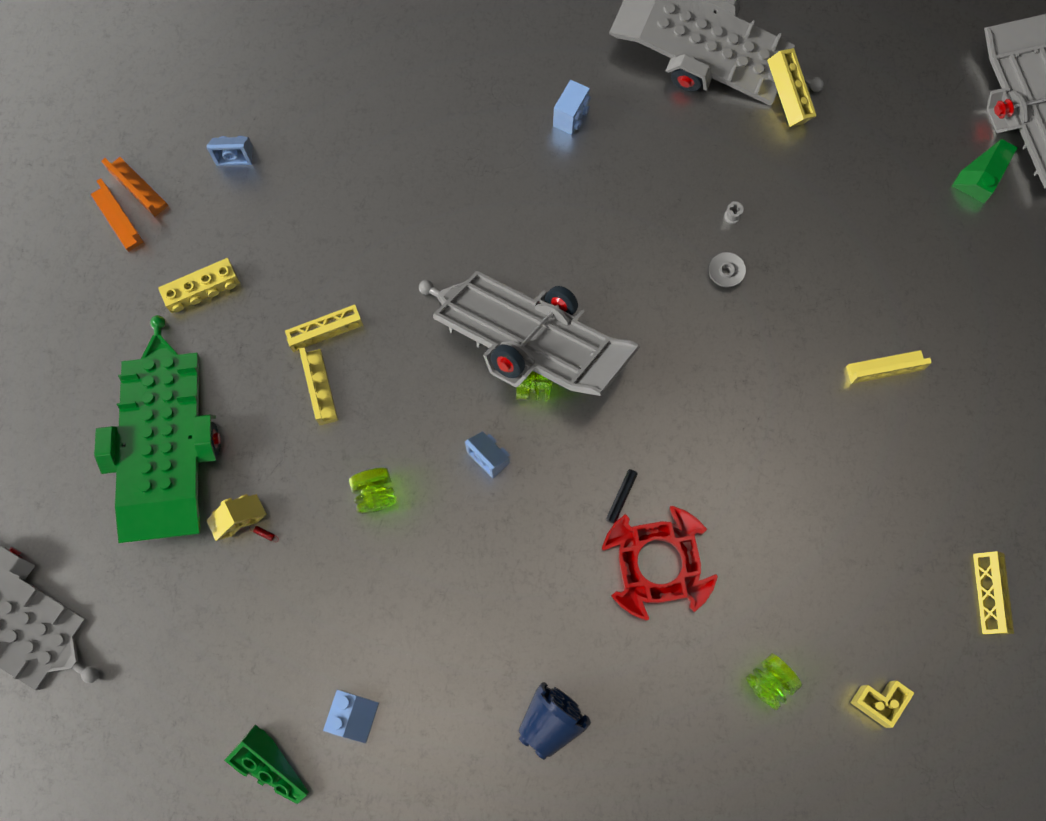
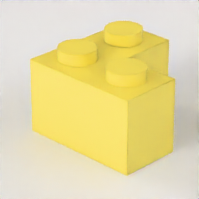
M245 494L234 500L228 498L222 501L221 506L212 511V515L206 521L215 540L218 541L232 537L242 527L257 524L267 514L257 494L251 496Z
M897 680L889 681L881 694L871 686L863 685L850 703L883 727L893 728L914 695V692Z

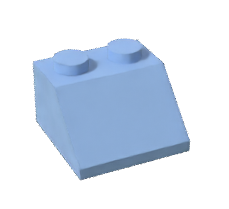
M220 136L219 138H212L207 144V150L216 166L252 165L253 145L249 137Z
M482 431L465 441L466 450L494 478L510 463V455L503 447L500 449L495 444L496 440L490 434L486 435Z
M337 690L323 731L366 743L379 702Z

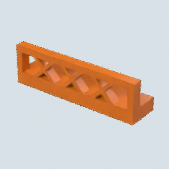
M121 157L117 158L113 163H110L106 158L101 161L106 169L154 217L168 206Z
M101 178L98 179L97 183L101 188L91 193V196L129 252L144 243V241L108 186Z

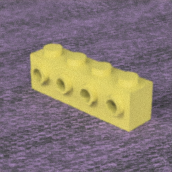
M794 48L779 51L767 61L789 126L801 125L817 115Z
M225 258L160 286L158 289L165 306L173 313L180 312L191 304H198L205 298L214 297L221 291L233 289L236 285L240 284V281L228 258Z

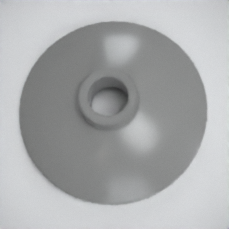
M731 252L717 254L709 264L711 279L722 287L738 285L746 274L744 261L738 255ZM727 270L729 274H725L723 271Z

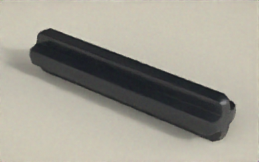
M632 469L627 471L606 517L608 522L614 524L617 521L638 475L636 471Z

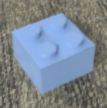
M570 79L554 107L553 127L570 135L573 134L575 129H579L583 115L586 116L590 109V106H588L591 99L589 96L590 88Z

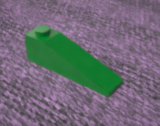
M1003 139L999 140L961 170L952 186L985 203L998 186L1018 147Z
M256 724L224 760L243 776L247 777L249 774L257 778L258 784L272 786L275 793L296 804L309 793L273 739Z

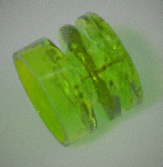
M532 371L516 387V399L529 400L531 391H535L536 400H539V391L544 392V400H549L552 381Z
M374 468L353 475L348 480L351 492L353 494H360L354 498V503L357 504V513L378 512L397 502L396 496L392 495L394 489L386 487L392 482L388 468Z
M771 653L761 662L765 673L755 668L753 670L754 675L748 674L746 680L759 699L774 710H778L781 707L780 702L785 703L787 701L782 691L793 695L802 687V683L795 672L781 658Z

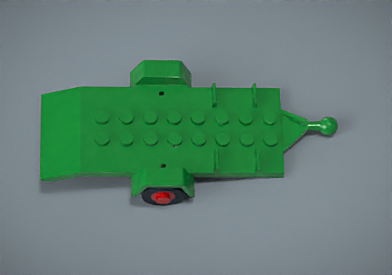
M155 315L150 320V325L154 329V335H152L141 359L121 361V375H118L121 381L120 403H117L119 408V426L96 428L94 457L101 474L116 473L115 514L118 543L200 534L198 463L216 461V456L219 455L220 433L215 422H211V419H216V415L199 416L198 353L178 355L161 336L166 321L160 315Z

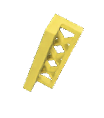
M354 304L285 330L291 350L295 352L300 348L311 346L361 327L363 323ZM354 311L355 314L345 317L346 313ZM330 319H336V320H337V321H334V322H332V323L327 324ZM314 325L319 326L316 329L310 330V328ZM296 332L302 333V334H300V335L291 337V334H293V333H296Z
M305 347L300 348L299 351L316 421L319 425L338 421L321 349L307 352Z
M919 350L851 363L846 368L851 384L922 371L932 362L930 358L924 359L922 351Z
M996 551L973 554L982 634H1014L1004 553ZM990 557L991 565L987 570L981 567L980 558ZM986 576L993 580V585L989 590L983 587V580ZM989 596L995 600V606L991 611L985 606V601ZM991 616L997 620L998 629L988 630L987 621Z

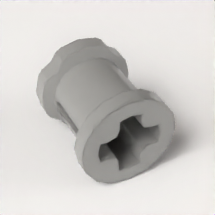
M731 202L728 205L724 215L727 223L736 224L740 221L744 208L739 202Z

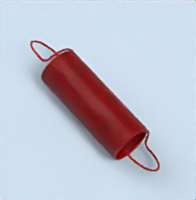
M255 526V529H253V533L272 541L275 534L259 526Z

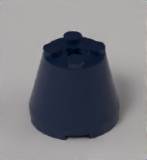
M542 682L536 689L519 727L520 742L525 746L530 745L543 760L554 755L582 734L591 724L587 715L582 716L578 708L579 705L556 687L548 688L545 682Z

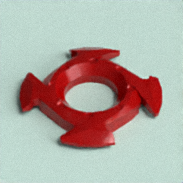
M675 506L669 507L674 523L660 521L631 527L629 525V517L624 514L611 527L602 545V551L620 546L619 566L624 591H616L611 597L628 613L645 621L649 620V616L643 602L659 604L688 599L690 602L689 608L693 612L697 611L713 592L718 578L717 574L699 580L701 562L695 534L702 535L708 529L692 514ZM665 541L672 544L678 550L682 566L676 579L666 584H656L650 582L642 575L638 567V555L640 550L649 542Z

